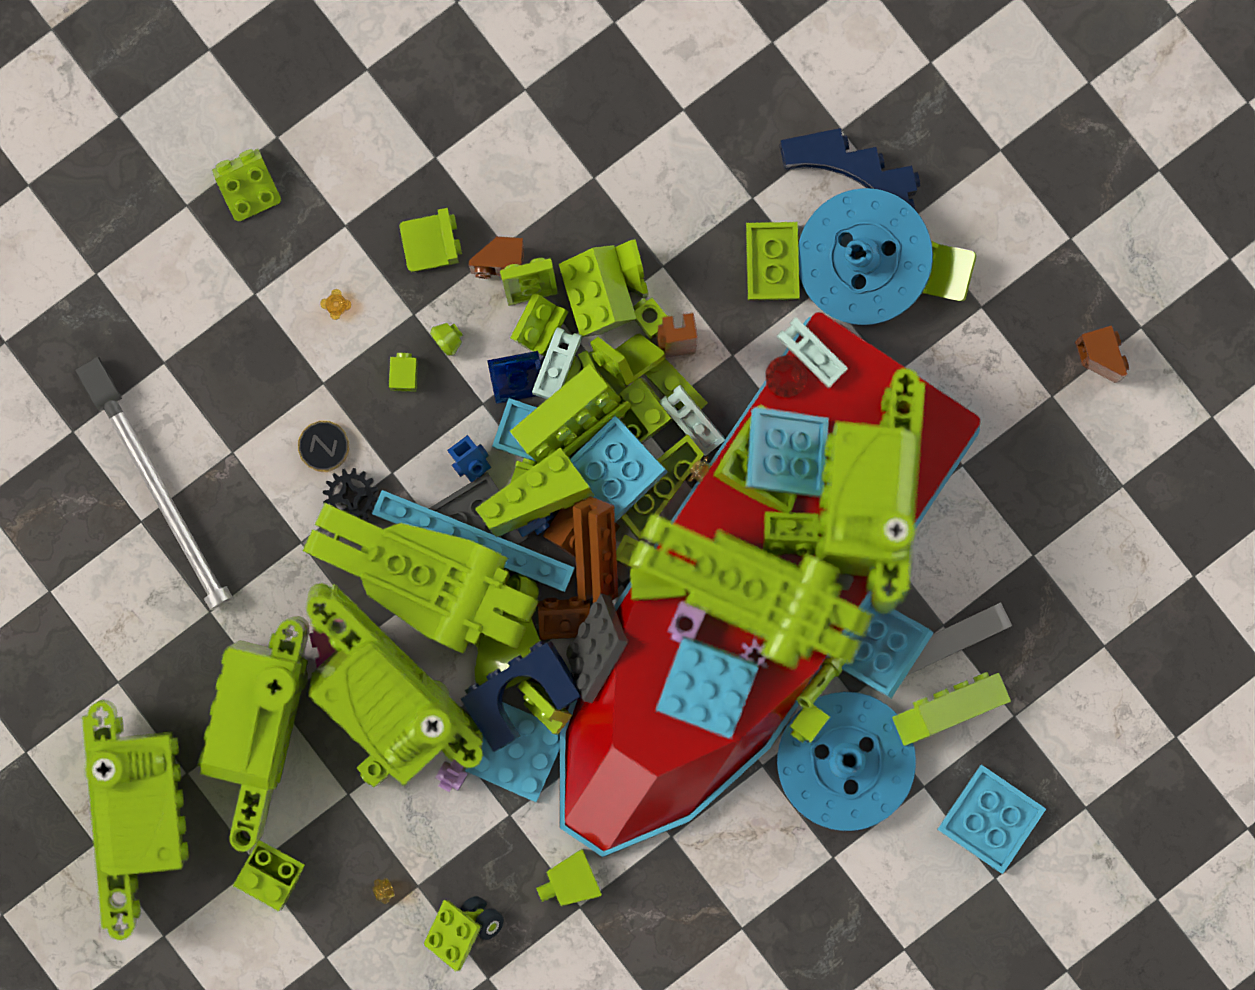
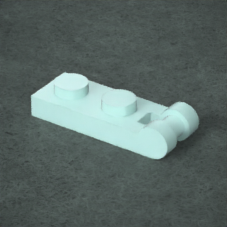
M794 318L790 322L791 326L785 332L782 330L777 335V338L829 388L848 368L802 322ZM799 333L803 339L797 344L793 338Z
M556 328L532 390L533 395L548 399L564 386L573 359L580 346L582 335L576 333L571 335L565 333L564 329ZM562 342L569 344L567 350L559 348Z
M681 385L674 389L672 395L669 397L665 396L659 401L667 413L691 437L705 456L725 441V437L690 398ZM682 401L685 406L677 410L674 405Z

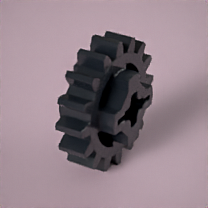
M344 468L342 469V476L339 477L336 473L332 474L335 479L334 482L326 481L330 489L322 492L328 496V499L323 501V504L326 503L337 508L336 505L344 504L349 508L350 513L348 514L357 518L363 516L365 519H369L367 511L374 510L372 503L377 502L378 498L373 496V494L379 490L377 487L370 486L374 482L373 478L365 480L367 474L365 471L357 475V469L353 468L351 474H348ZM352 479L362 482L365 487L358 488L354 486ZM342 482V489L338 494H334L335 489ZM348 485L352 492L357 494L354 497V507L348 499H344V497L348 496ZM368 497L367 503L360 510L359 505L361 501Z

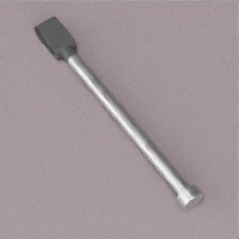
M96 357L76 368L75 370L98 411L105 410L208 596L204 600L209 609L214 610L233 599L227 586L221 588L117 402L122 397L99 357Z

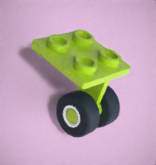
M478 896L467 899L460 909L449 900H444L424 941V945L454 971H461L477 935L483 940L495 937L502 929L504 923L503 915L494 908L484 910L487 902Z

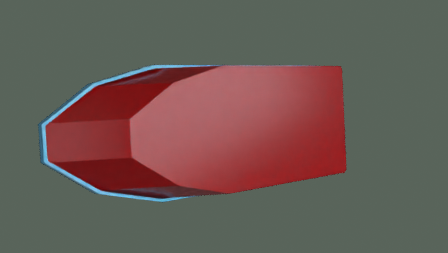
M821 312L814 313L803 324L848 368L847 371L828 388L787 348L670 522L712 542L718 530H721L764 551L765 512H783L743 494L713 476L731 444L751 417L752 409L763 405L766 409L828 418L829 434H833L836 422L880 426L883 414L886 413V411H881L885 389L890 388L895 373L905 369V367ZM799 333L793 338L797 344L803 339ZM920 377L919 382L925 383L914 513L915 529L978 436L981 423L978 415ZM796 495L790 513L818 514L819 522L821 511H824V508H820L821 497ZM656 543L654 548L661 551L663 546ZM671 549L668 550L667 554L696 566L697 561ZM797 554L774 555L800 567L805 557ZM851 575L853 577L851 586L848 590L841 588L837 598L859 609H863L871 597V591L866 590L868 576ZM630 581L614 605L628 643L594 701L589 703L583 701L581 697L570 704L568 711L572 714V717L560 732V829L600 856L605 857L691 821L771 748L799 706L797 697L801 695L820 671L823 661L826 658H830L831 655L813 648L809 659L800 657L795 669L772 658H765L764 662L767 664V668L765 669L761 665L758 666L732 737H725L656 711L681 643L671 639L673 634L669 633L668 630L680 603L686 602L690 591L685 589V597L632 601ZM705 613L694 638L696 641L736 656L745 654L746 650L743 649V644L750 648L753 640L756 639L757 646L762 647L766 642V639L708 613ZM687 617L681 618L678 622V627L683 632H689L693 629V621ZM831 623V629L844 635L848 632V630ZM753 649L752 653L747 655L755 663H757L758 659L762 658V654H757V649Z

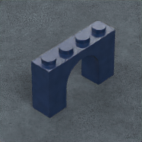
M543 641L536 643L529 648L531 653L524 658L521 654L508 662L510 667L502 672L500 669L493 671L486 676L487 682L481 686L477 682L465 690L467 695L462 697L461 701L493 752L502 749L520 737L503 706L505 688L514 678L529 676L538 680L558 710L564 709L581 698L575 677L553 642L544 644Z

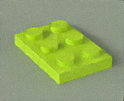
M798 222L746 223L748 301L799 300Z
M536 258L529 264L521 266L519 264H512L505 267L504 270H500L508 306L529 301L533 293L539 294L542 297L558 294L551 258Z

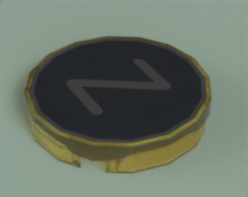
M317 421L309 424L302 431L298 440V452L301 460L309 468L317 472H330L346 461L350 442L345 431L339 425L331 421Z

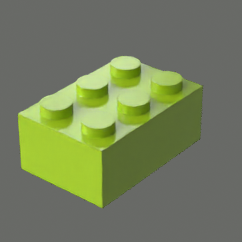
M614 245L591 248L559 264L579 335H582V337L602 335L636 319Z

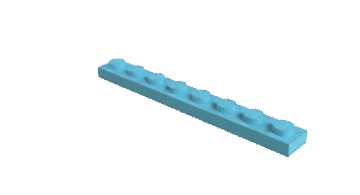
M383 490L372 513L395 524L403 523L471 540L507 557L508 560L504 568L563 592L566 591L575 569L572 566L500 537H495V535Z

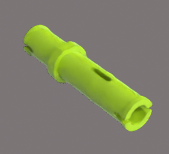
M833 656L826 658L822 663L820 671L801 695L797 697V702L800 706L810 709L832 679L840 675L842 667L846 662Z

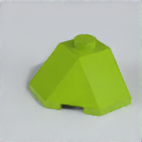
M636 239L616 246V253L627 289L642 298L648 297L647 284L644 282V271Z

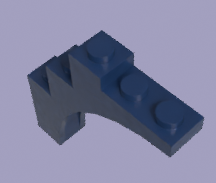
M841 128L780 141L779 146L785 170L810 168L841 174L863 185L865 188L879 189L894 194L915 209L913 199H909L908 196L915 195L917 187H920L918 172H913L912 166L882 171L881 169L885 168L882 153L878 154L877 147L846 153V150H849L847 135H842Z

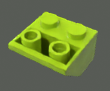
M258 840L233 886L273 909L282 911L305 865L267 843Z

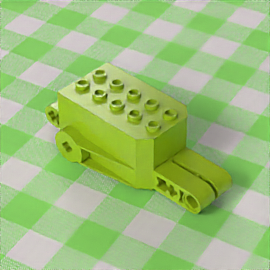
M324 503L314 525L335 534V537L333 539L312 529L302 550L303 552L361 578L365 591L370 598L427 638L464 654L468 644L478 647L484 635L512 648H518L527 627L504 617L503 613L505 612L529 623L539 601L507 586L510 575L507 571L503 570L508 560L507 557L471 540L403 523L381 529ZM340 537L361 546V551L340 542Z
M293 616L283 621L278 626L277 631L272 633L269 647L239 640L225 649L222 664L224 666L222 675L220 674L217 680L216 700H213L210 715L212 719L210 726H207L204 741H206L204 751L201 752L198 766L201 767V775L242 784L230 833V843L238 851L250 850L262 838L273 789H276L278 783L281 782L301 691L308 682V672L306 670L308 660L304 654L310 626L308 621L301 616ZM291 626H294V631L298 632L295 636H293V631L289 630ZM255 800H259L253 805V808L249 807ZM243 830L247 831L250 834L251 839H248L243 835Z

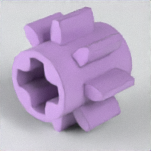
M754 639L750 648L746 644L742 645L746 652L738 656L753 662L747 655L751 654L753 649H757V654H762L761 651L764 645L762 647L757 646V641ZM762 654V658L758 659L757 663L766 669L767 664L764 660L770 657Z
M454 759L451 764L445 761L435 777L441 781L439 787L448 792L452 788L458 791L468 775L462 771L464 766Z

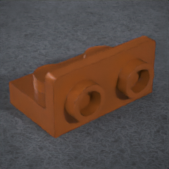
M574 596L565 600L551 597L539 601L540 640L575 638L578 634L579 626L585 622L590 613V599L585 601L578 598V596Z

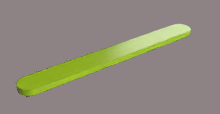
M628 401L623 402L563 449L566 456L569 457L587 443L614 416L619 418L630 409L631 404Z

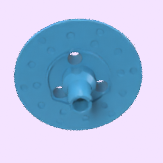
M853 189L827 200L807 221L798 244L799 276L806 293L826 314L849 324L873 325L899 316L909 309L920 297L927 285L932 270V242L923 219L906 201L894 194L879 189ZM851 234L853 241L847 244L848 247H843V236ZM889 243H895L896 252L891 256H886L885 246ZM863 248L866 251V257L856 260V252H861ZM860 276H864L866 278L865 287L856 289L855 280Z
M837 692L819 697L813 704L830 718L812 742L809 743L805 740L804 743H801L791 735L793 730L789 728L803 707L789 721L782 734L777 754L778 774L782 788L792 805L802 815L820 826L834 830L852 831L876 825L892 815L903 803L910 791L916 769L914 744L903 745L892 719L893 716L897 715L896 712L876 698L855 692ZM864 737L871 739L873 742V748L869 752H863L859 747V742ZM820 744L825 745L829 751L827 758L823 760L818 759L814 753L816 746ZM844 754L846 756H854L855 764L852 768L848 765H843L842 758ZM847 780H853L857 784V791L852 795L847 794L843 789V785Z

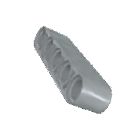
M998 603L933 634L906 676L1011 627L1012 624L1002 603Z

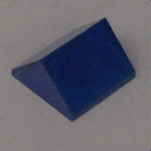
M538 351L487 360L496 404L508 402L509 398L518 400L536 396L533 395L532 390L541 369Z

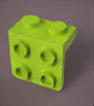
M259 149L243 151L238 158L231 161H221L215 166L216 168L212 169L214 178L236 221H242L281 202V197Z
M448 208L439 209L438 215L400 223L399 227L407 268L410 272L459 263L458 255L462 254L460 240H454L453 230L457 229L455 215H449Z
M931 241L933 249L932 270L922 293L960 302L964 301L969 289L977 257L976 253L971 250L941 245Z
M641 334L634 335L616 349L599 337L590 342L594 351L592 357L595 362L626 386L636 381L640 376L666 358L663 350Z

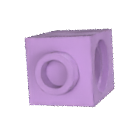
M681 602L668 630L669 633L673 634L671 639L679 643L682 642L684 636L694 639L706 612ZM687 617L693 621V629L691 631L683 632L679 629L678 622L681 618Z

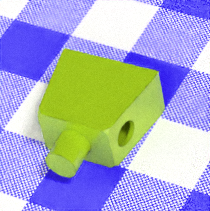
M583 849L548 870L547 875L550 882L536 887L542 902L557 896L561 906L602 895Z

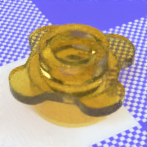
M339 289L332 290L331 295L327 299H322L320 303L322 309H326L333 320H338L346 310L351 308L350 300H346ZM335 302L338 303L337 307L333 305Z
M708 456L703 461L697 459L689 470L692 473L689 478L690 482L693 479L699 483L702 481L711 467L706 462L709 458Z
M387 878L374 880L375 886L372 887L376 899L382 901L383 904L389 903V899L395 897L390 882Z

